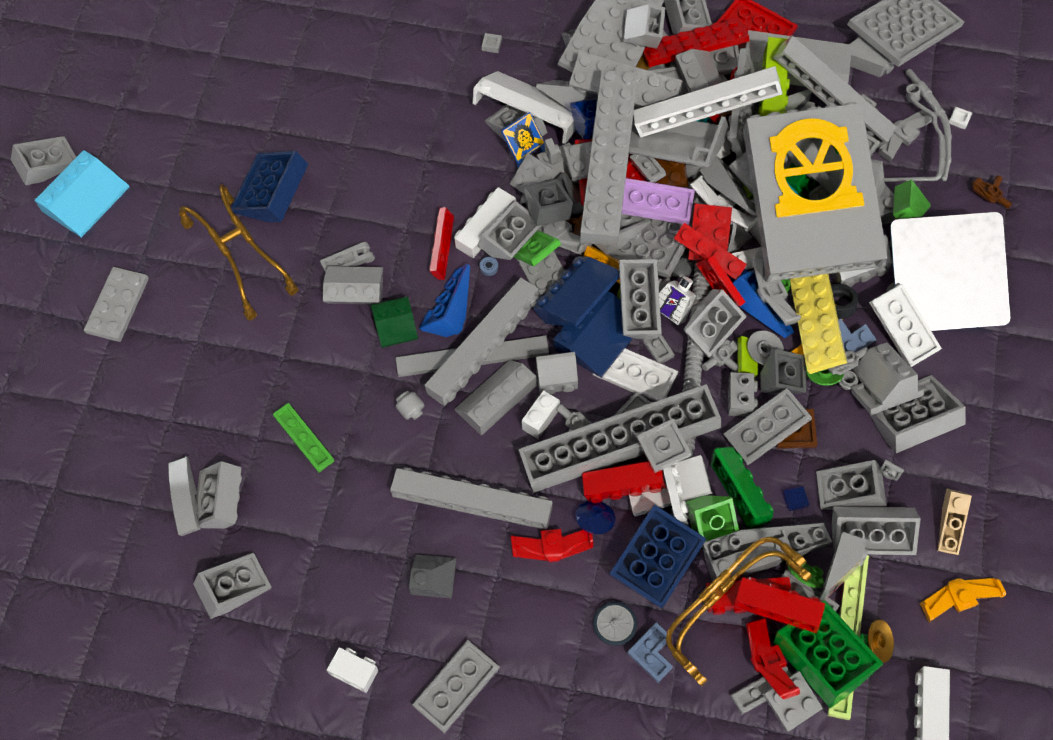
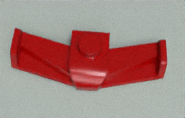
M591 526L562 537L561 529L541 531L542 540L511 535L513 557L557 562L593 548Z
M766 617L747 623L746 627L752 656L751 662L754 669L764 676L782 699L785 700L799 695L800 688L793 683L782 669L787 666V662L779 645L772 647L770 645Z

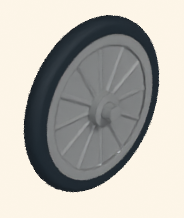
M611 602L598 609L593 619V627L601 641L608 645L619 646L633 638L637 630V619L634 612L627 605Z

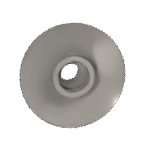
M768 331L753 333L747 342L750 356L761 365H765L772 350L784 351L781 340L775 334Z

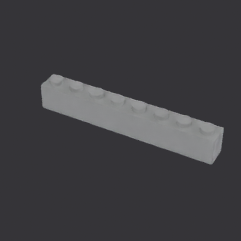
M794 36L782 42L773 57L779 64L827 105L836 104L841 106L847 102L862 103L867 134L880 141L878 147L889 142L896 129V126L889 119L882 115Z
M520 278L424 385L426 393L443 406L451 402L459 389L466 386L469 378L479 371L481 364L492 356L495 348L503 344L505 337L515 330L518 322L524 320L528 311L537 304V300L540 298L539 289L523 278Z
M410 468L396 469L390 490L392 497L544 530L548 529L552 512V501H549L546 497H530L529 494L523 492L518 494L511 493L505 488L497 490L486 484L478 486L467 480L455 481L448 476L436 477L429 472L417 473Z

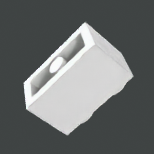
M543 390L522 419V430L539 439L558 413L556 409L560 406V400Z
M339 647L327 668L328 673L367 693L379 671L375 666L376 662L367 657H364V659L357 657V653L350 648L344 650Z

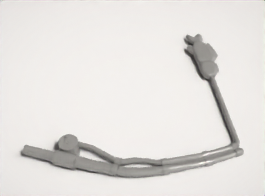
M908 69L906 75L914 84L907 86L906 99L909 102H913L918 108L933 118L934 128L939 135L938 171L935 177L884 178V182H900L911 179L913 181H938L939 179L946 181L952 159V135L948 117L932 95L930 88L916 76L912 69ZM921 96L929 103L934 112L918 102ZM937 117L941 119L944 135L938 127Z

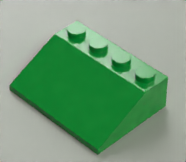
M824 600L822 603H825V608L817 633L787 625L777 632L773 644L779 645L786 659L797 671H800L809 685L832 708L883 665V662Z

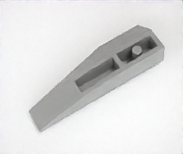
M824 523L740 530L704 542L702 546L707 570L712 581H714L750 545L761 538L775 537L784 543L786 542L801 556L830 544L832 540ZM773 542L763 543L755 548L734 569L730 577L750 560L764 552H784L780 549L779 545ZM777 556L766 557L752 565L737 580L773 568L787 561Z

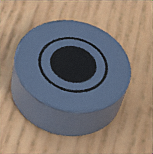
M493 257L483 258L480 262L481 273L486 276L496 274L498 271L497 260Z

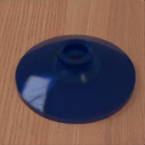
M587 501L577 508L576 521L588 533L604 534L610 531L615 524L616 517L614 511L603 502L592 503Z

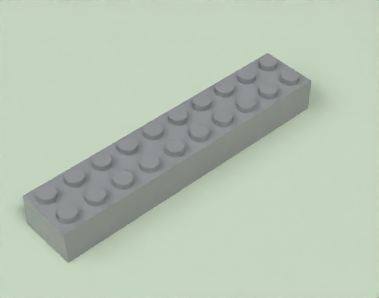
M605 69L601 71L581 225V243L618 246L637 89V72Z
M707 384L519 449L533 493L581 477L582 473L601 470L644 455L645 453L637 440V435L671 419H674L684 440L721 428V417Z

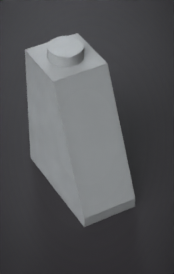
M860 36L850 44L852 45L850 67L877 77H881L885 73L888 74L893 70L894 63L863 37Z

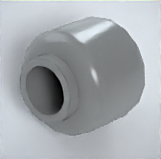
M406 391L396 399V409L403 418L407 420L413 418L416 420L423 414L421 410L424 408V403L415 392L409 393V391Z

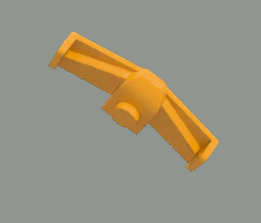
M958 578L949 581L945 587L922 601L920 605L928 622H931L952 606L955 607L958 613L977 606L978 602L976 599L1001 598L1006 595V591L1001 581L997 578L972 580Z

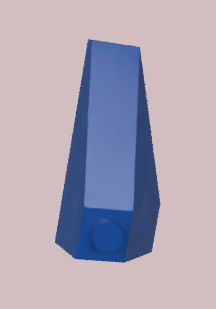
M469 264L455 269L444 286L446 291L436 298L435 302L437 304L434 309L428 310L419 328L420 330L444 337L457 335L462 331L467 311L470 276Z
M755 270L742 275L733 282L745 300V303L739 307L784 338L794 332L790 325H784L782 319L768 303L761 300L757 292L759 286Z

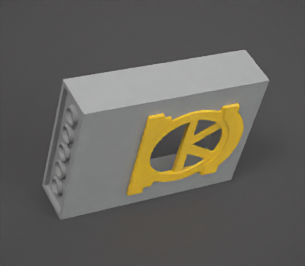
M847 102L841 106L831 104L820 109L810 107L805 111L795 109L784 114L773 112L768 114V116H750L746 120L744 127V138L766 282L881 267L887 260V252L862 103ZM806 138H819L823 140L813 165L797 147L796 143ZM829 146H834L840 154L842 161L822 164ZM791 151L804 167L784 169V160L787 152ZM844 169L843 179L837 191L822 200H808L800 197L789 187L785 177Z

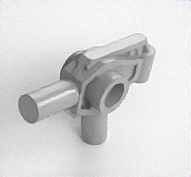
M724 341L710 359L702 365V369L707 371L714 365L721 367L725 364L736 373L738 371V364L731 360L730 356L738 350V345L734 341Z
M864 347L855 353L853 351H846L847 363L828 368V370L833 375H841L858 366L859 359L867 353L868 348Z
M562 404L556 409L567 419L565 425L569 427L568 432L592 424L580 412L571 413Z

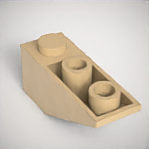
M952 489L946 490L942 507L938 551L959 555L972 497L970 494Z

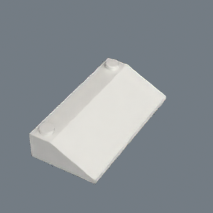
M499 71L483 77L476 84L473 91V104L475 105L485 94L563 128L562 143L566 144L578 128V123L589 113L587 111L575 114L538 88Z

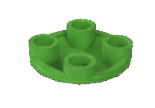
M805 563L802 567L812 575L805 582L788 565L792 575L803 584L813 588H823L824 579L822 575L824 572L821 568L817 566L811 567Z

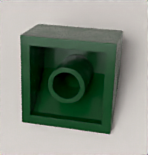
M408 297L371 305L381 348L418 339Z

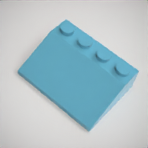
M83 150L35 199V202L43 213L82 238L129 188V185L100 160Z

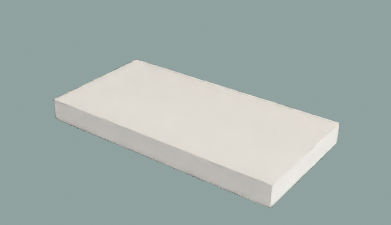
M903 284L896 286L869 302L902 358L910 367L942 349Z
M624 349L601 379L633 393L639 392L645 398L656 402L667 397L678 375V371L628 349Z
M701 455L675 463L679 471L677 482L681 483L684 494L681 495L682 501L712 494ZM668 488L662 489L659 493L644 492L640 496L629 495L634 516L648 513L653 505L661 509L672 506Z

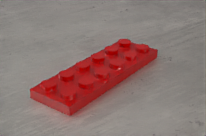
M733 18L725 22L698 27L694 30L683 31L671 36H664L657 49L645 46L642 54L650 68L676 61V55L691 49L711 52L750 42L749 34L740 19Z

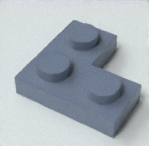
M838 319L845 352L853 351L855 353L876 341V338L866 324L850 333L842 319Z
M655 623L627 654L659 683L671 671L673 666L658 653L667 644V632L659 624Z

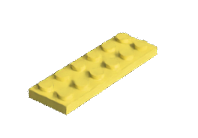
M829 274L790 279L796 314L801 316L798 325L808 373L812 374L847 363Z

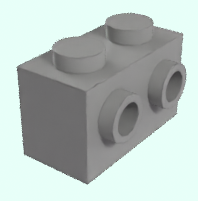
M730 373L728 380V416L748 417L754 410H757L758 401L754 398V392H757V381H754V374Z

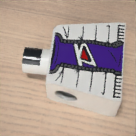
M683 276L680 283L677 281L669 282L659 293L660 312L677 325L686 321L696 297L689 290L693 281Z

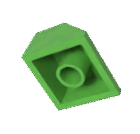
M704 495L686 501L691 529L705 537V542L739 531L732 497Z

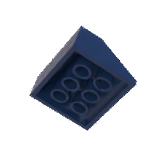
M297 151L257 153L231 206L233 213L265 222H281L305 174L308 163Z
M579 256L572 261V265L567 270L561 273L559 280L549 287V291L537 300V304L533 309L545 324L577 327L620 278L619 269L591 257Z
M607 291L577 327L564 326L553 341L556 352L560 354L575 352L578 365L602 378L633 338L623 336L621 300L613 293Z
M653 505L608 576L663 609L706 541V538L658 506Z

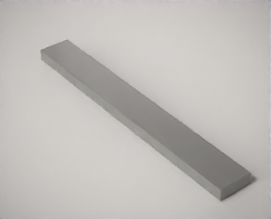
M546 336L505 341L500 347H496L492 356L481 365L549 355ZM456 349L396 357L398 377L437 372Z

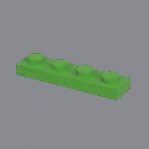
M289 403L273 413L274 418L318 473L335 462Z

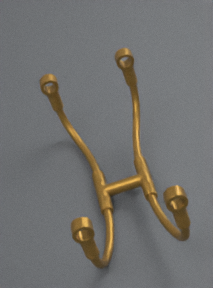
M220 184L221 200L236 229L220 237L215 229L211 228L198 213L186 206H181L179 209L180 223L185 229L193 226V221L186 213L188 212L206 227L208 234L231 264L243 301L244 315L250 321L257 316V313L247 301L238 268L230 255L231 252L225 245L226 242L241 234L256 252L285 277L287 285L285 290L290 296L295 295L299 289L288 273L255 244L248 230L230 207L234 202V198L224 184Z
M764 537L754 542L727 570L725 569L698 595L699 598L683 611L669 627L666 634V643L672 652V656L701 686L708 680L681 652V644L685 634L692 624L707 609H710L746 570L766 557L777 556L784 559L800 578L807 582L812 575L802 567L806 560L786 542L784 543L775 537ZM773 542L779 545L780 549L784 552H764L750 560L730 577L734 569L755 548L763 543ZM703 601L704 605L692 616L680 632L675 649L671 641L673 631Z

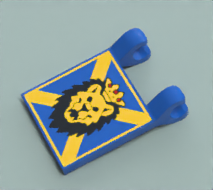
M530 112L500 130L516 161L517 168L520 167L527 153L530 154L538 148L540 153L545 152V141Z

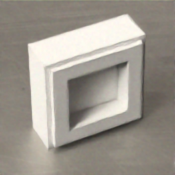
M955 107L949 123L966 129L972 112Z

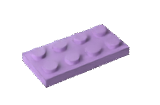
M626 178L622 214L689 225L695 190Z

